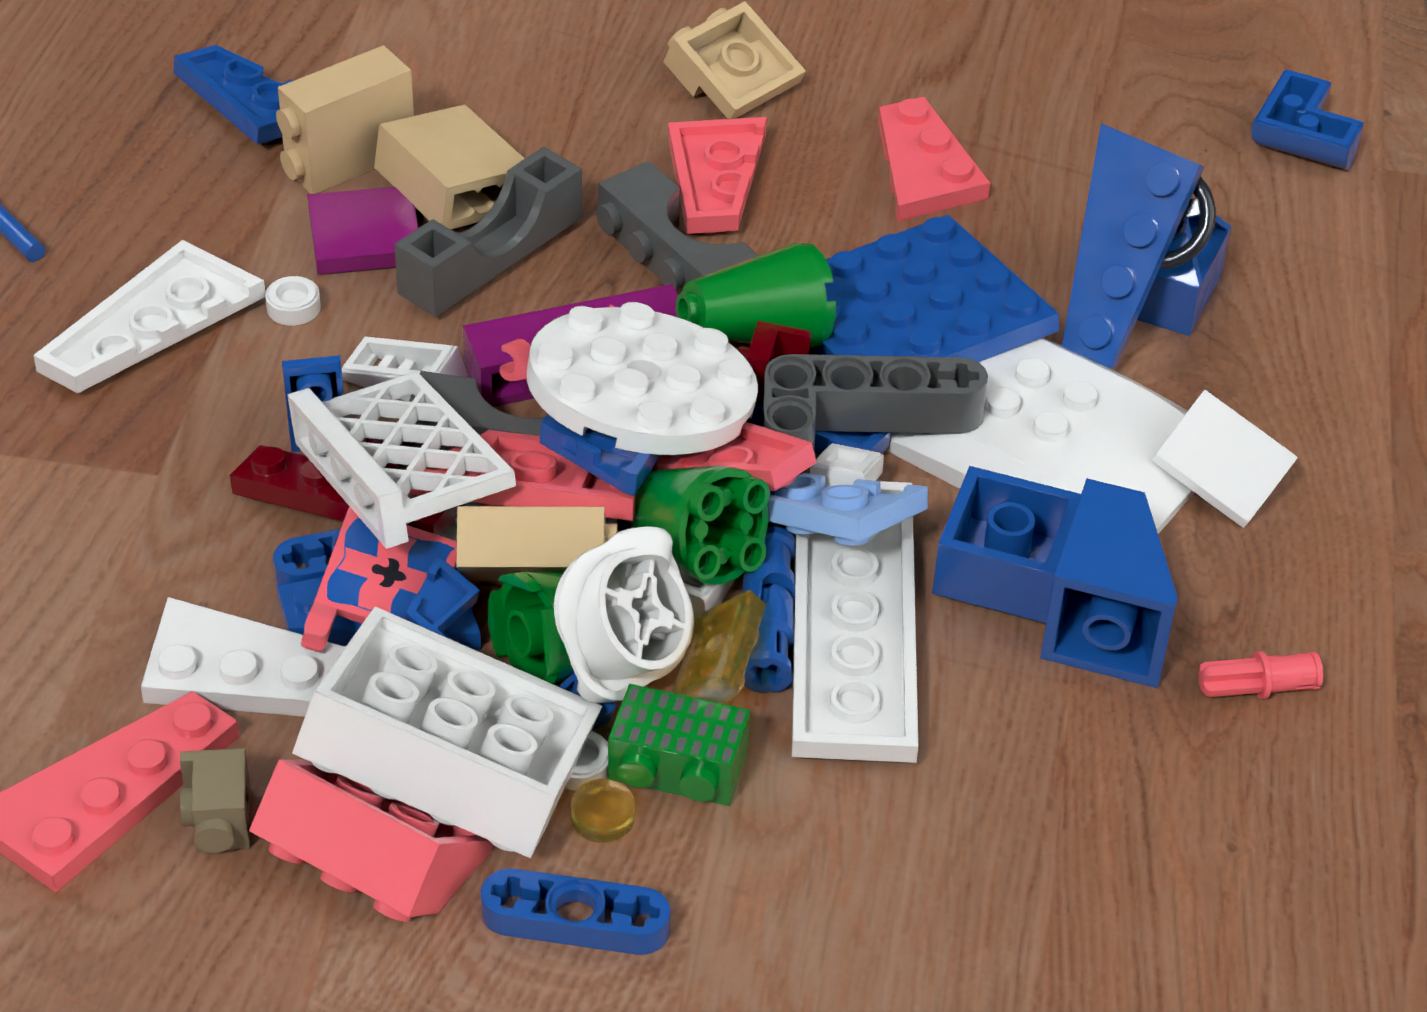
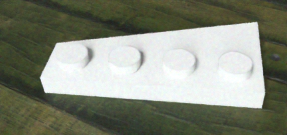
M181 240L35 353L36 371L68 389L80 393L264 298V280Z

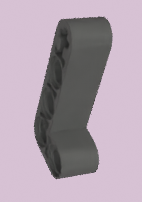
M781 355L772 359L767 364L765 370L764 428L812 442L814 453L815 431L968 433L977 429L983 423L988 374L979 362L963 357Z

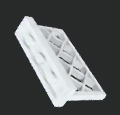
M417 371L332 398L329 401L321 402L310 388L287 394L296 445L386 549L409 541L406 523L516 486L514 470ZM412 394L415 396L412 402L396 400ZM350 414L361 415L359 419L343 418ZM379 417L399 418L397 423L377 420ZM418 420L438 422L436 426L416 425L415 423ZM364 438L384 440L382 444L366 443L362 441ZM403 441L424 443L421 448L400 446ZM441 445L463 447L460 452L438 450ZM387 463L409 465L406 470L384 468ZM426 467L448 469L445 474L423 472ZM465 471L485 473L476 477L463 476ZM411 489L432 491L411 499L407 496Z

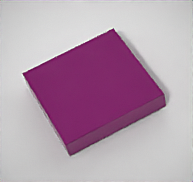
M396 187L307 194L317 275L396 267L394 244L418 229L414 205Z

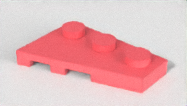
M767 117L668 122V143L676 183L680 187L679 198L687 234H713L725 231H738L766 136Z

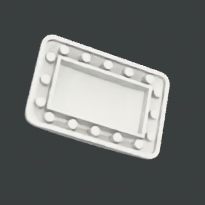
M1046 338L1037 339L979 362L987 371L988 382L984 419L977 429L960 434L891 432L889 447L885 450L959 489L969 466L1080 494L1082 493L1086 478L1142 491L1146 494L1158 534L1195 493L1151 461L1188 411L1140 383Z

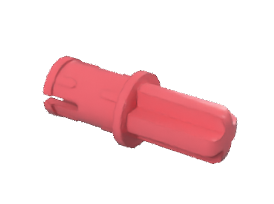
M1255 651L1252 654V658L1203 662L1198 669V683L1200 691L1208 697L1256 693L1258 699H1268L1270 693L1319 690L1323 683V666L1320 656L1316 651L1267 656L1264 651Z

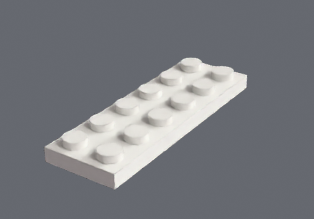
M880 481L881 493L899 494L904 491L906 485H912V483ZM913 516L870 536V541L861 545L839 544L834 541V536L817 532L812 534H795V625L791 757L916 763L918 753Z

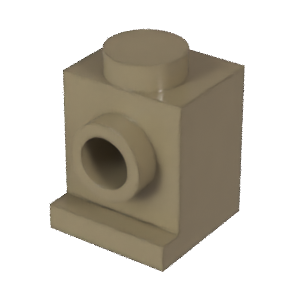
M245 748L180 752V766L184 788H181L180 791L181 821L183 827L194 826V843L197 851L220 853L226 850L250 849L251 787Z

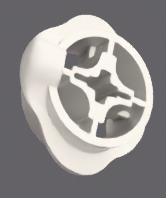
M638 527L616 533L602 545L579 555L567 567L557 585L554 599L555 623L578 679L577 690L580 696L587 701L606 703L623 700L629 683L646 686L650 682L662 678L680 663L689 648L694 628L692 603L672 555L673 540L671 535L662 528Z

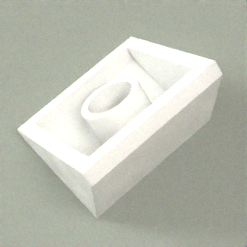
M1204 389L1151 461L1242 528H1245L1298 457Z

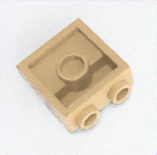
M746 1L729 10L726 8L716 10L704 23L693 29L690 26H686L677 31L668 42L669 50L663 61L693 97L705 92L727 119H735L801 83L806 73V70Z

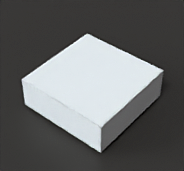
M832 443L816 458L817 462L810 467V474L825 475L826 487L853 485V482L857 479L876 481L883 473L884 455L879 452Z

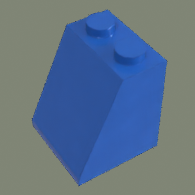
M1086 478L1054 574L1040 658L1158 689L1178 597L1146 494L1142 491Z

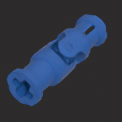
M778 526L767 527L764 541L766 557L762 565L756 571L745 572L743 575L742 611L744 614L743 621L741 622V641L746 647V656L739 664V674L742 685L757 693L780 692L793 681V670L791 661L788 659V649L794 642L795 575L790 570V563L796 555V544L794 535Z

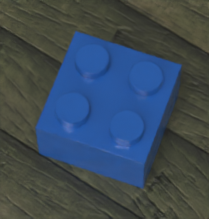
M969 466L938 543L932 593L1046 623L1054 574L1081 494Z

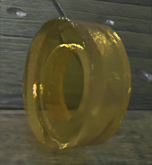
M596 779L583 784L576 790L571 801V820L574 829L585 839L598 843H608L623 838L630 832L635 822V799L632 792L622 783L610 779Z

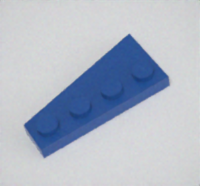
M1101 123L1062 347L1104 366L1116 369L1205 166Z

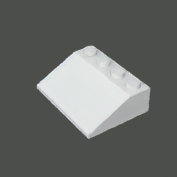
M374 607L314 690L292 754L312 762L315 767L322 771L338 773L363 784L381 797L397 799L422 810L440 823L456 825L488 839L499 849L515 851L531 858L551 819L602 706L378 607Z

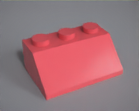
M306 759L278 760L249 829L250 832L270 842L268 851L274 856L294 864H304V862L315 866L322 870L320 879L326 884L350 893H355L359 890L376 899L373 904L375 910L387 917L403 922H408L411 917L438 914L491 853L494 846L488 839L456 825L440 823L422 810L397 799L381 797L373 792L371 788L338 773L322 771Z

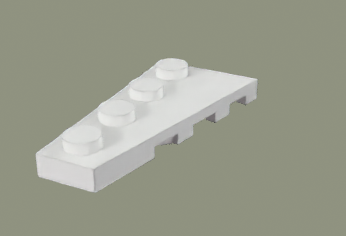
M168 597L141 684L143 703L167 705L193 691L221 710L305 717L314 690L345 647L327 642L323 652H315L301 647L300 643L303 637L301 634Z

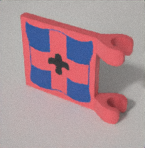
M349 507L316 598L306 619L304 634L300 643L301 647L315 652H323L336 615L363 624L373 608L378 607L404 619L414 596H417L426 579L427 572L436 558L440 556L455 569L457 564V541L406 525L409 541L386 549L351 507Z

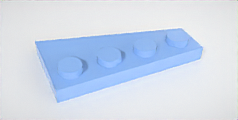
M803 473L796 476V479L790 485L776 491H770L768 522L786 525L787 531L794 534H812L817 532L834 536V541L839 544L861 545L869 542L870 536L927 510L928 487L908 484L904 487V491L899 494L881 493L880 481L863 479L855 480L853 485L826 487L825 475Z

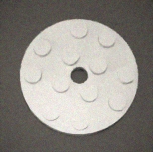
M638 302L625 303L622 307L591 308L578 306L572 308L569 314L551 321L534 337L530 347L526 370L527 383L534 399L556 421L580 435H583L588 427L597 432L616 437L615 448L645 454H692L727 444L740 435L742 425L748 418H752L758 393L757 379L752 367L744 356L728 343V337L723 332L712 328H703L687 320L655 312L649 306Z

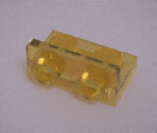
M751 590L698 615L691 643L686 649L672 693L729 705V702L738 695L745 683V670L751 651L759 639L758 629L766 604Z

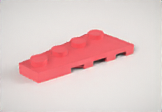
M192 691L1 791L0 853L55 893L58 892L184 785L180 766V752L226 749L240 737L238 721Z

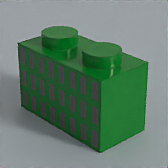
M629 683L608 738V779L623 782L636 788H649L685 796L694 801H708L730 806L748 752L750 710Z

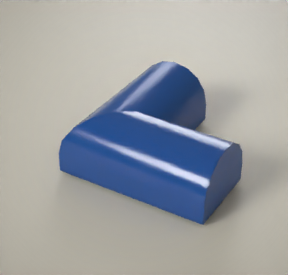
M1284 70L1254 119L1251 135L1252 140L1259 145L1348 170L1358 150L1364 122L1321 110L1330 93L1332 82L1295 71Z

